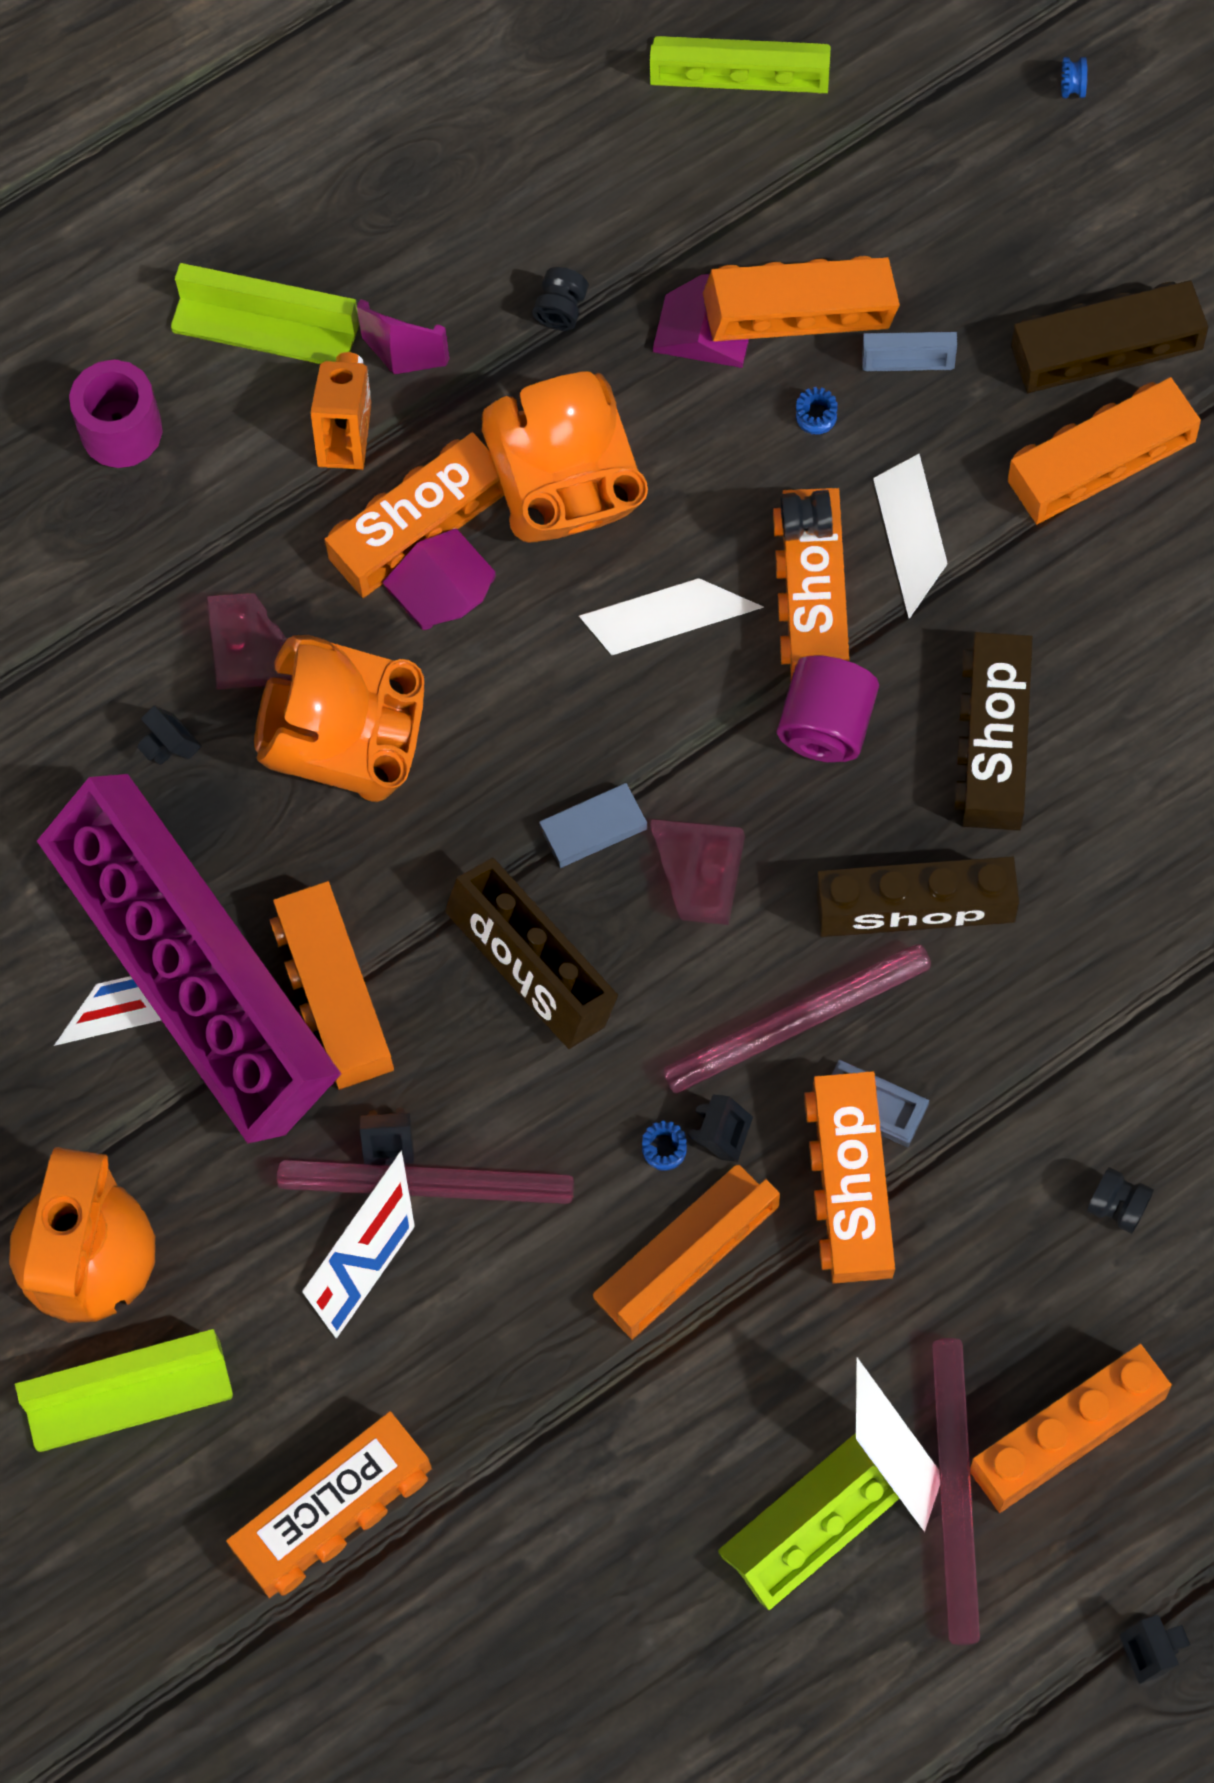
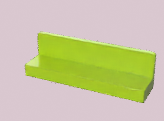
M656 36L650 51V84L828 93L831 47L829 44Z
M184 263L179 264L175 281L180 300L171 324L173 333L318 364L325 361L336 362V357L340 353L351 352L359 327L356 299Z
M214 1329L15 1384L19 1404L27 1413L34 1447L38 1452L230 1400L233 1397L221 1343Z
M855 1433L718 1550V1553L740 1573L758 1601L768 1610H771L900 1498L856 1440Z

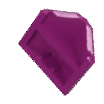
M700 275L666 294L653 352L743 368L749 339L712 340L703 298V291L709 275Z
M359 300L357 313L362 338L393 374L447 365L450 357L445 327L436 324L432 330L407 323L369 308L368 301Z
M455 528L418 542L383 581V585L422 630H427L435 624L462 618L481 604L491 583L495 580L496 572L458 529Z

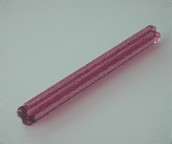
M915 944L666 1066L663 1070L666 1083L673 1093H679L929 970L931 964L929 955L921 944Z
M284 1160L278 1166L277 1183L281 1189L371 1194L390 1166ZM405 1167L409 1196L569 1204L574 1197V1179L570 1175Z
M942 1338L934 1341L932 1347L948 1630L951 1644L965 1646L979 1642L980 1630L963 1344L960 1339Z

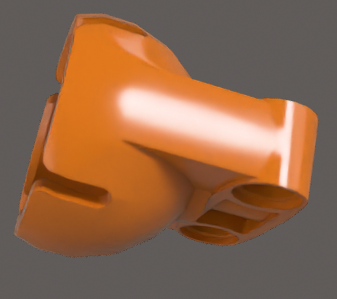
M589 371L577 372L527 386L520 392L524 411H518L517 400L511 396H504L484 409L482 413V432L511 513L509 518L510 528L520 540L528 543L540 542L599 528L626 517L645 500L648 492L647 481L637 469L616 407L611 386L602 374H593ZM613 485L620 486L626 491L628 502H624L616 497ZM528 508L537 509L542 514L544 525L537 524L531 520Z
M293 635L288 638L278 652L274 665L278 673L292 675V681L273 677L266 683L257 716L254 748L258 753L256 757L258 762L270 770L356 792L362 798L371 802L385 800L406 781L414 757L424 697V676L421 669L415 663L406 659L393 661L331 643L311 635ZM389 680L398 682L402 686L404 694L396 692L391 687ZM373 767L382 769L387 774L388 782L379 780L374 773Z
M55 1147L50 1156L42 1191L22 1209L10 1235L9 1264L17 1284L23 1290L27 1299L42 1313L68 1323L97 1322L116 1314L115 1304L124 1300L129 1305L144 1290L155 1265V1234L147 1215L139 1203L123 1187L118 1186L108 1168L107 1155ZM69 1213L78 1215L77 1223L72 1229L67 1231L55 1230V1224L61 1216Z

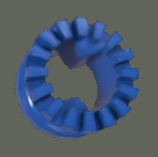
M1063 57L1062 72L1064 73H1061V77L1066 78L1061 80L1062 98H1068L1071 93L1078 94L1079 98H1085L1087 89V58L1080 57L1079 61L1072 62L1069 57Z
M813 387L812 390L806 389L805 393L802 392L796 401V421L799 427L810 434H823L833 428L837 420L835 396H832L829 390L826 392L825 388L822 387L821 389ZM820 404L828 410L823 412L822 419L817 417V420H814V417L811 416L809 418L807 414L810 412V405Z
M661 1121V1123H653V1126L648 1127L643 1135L642 1152L646 1162L658 1170L668 1171L678 1167L686 1156L687 1139L685 1138V1133L678 1125H674L673 1122L666 1123V1121ZM662 1135L672 1137V1145L677 1147L678 1150L674 1152V1155L661 1158V1156H657V1148L651 1145L652 1141Z

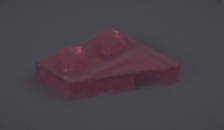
M256 594L208 596L207 612L216 689L266 686L267 681L273 677L292 681V675L281 674L275 670V659L287 639L279 627L268 619L267 610Z
M652 820L651 830L655 837L663 868L681 920L729 925L745 839L743 829Z

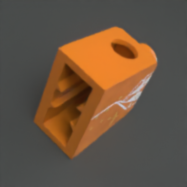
M352 352L340 353L336 357V362L325 361L320 364L311 407L318 467L364 470L371 412L370 386L367 366L363 364V359L359 355ZM335 419H347L346 429L338 427Z

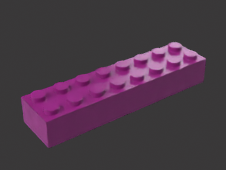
M128 774L89 777L37 840L38 844L247 1144L285 1136L336 1081L341 1072Z

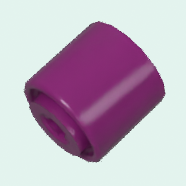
M114 359L93 364L84 369L74 380L69 394L70 408L82 445L89 456L102 465L114 468L135 466L148 459L159 446L163 430L152 385L145 373L130 362Z
M823 655L800 658L794 669L777 728L779 739L796 753L816 761L847 762L856 759L863 746L879 689L878 679L865 668L840 658Z

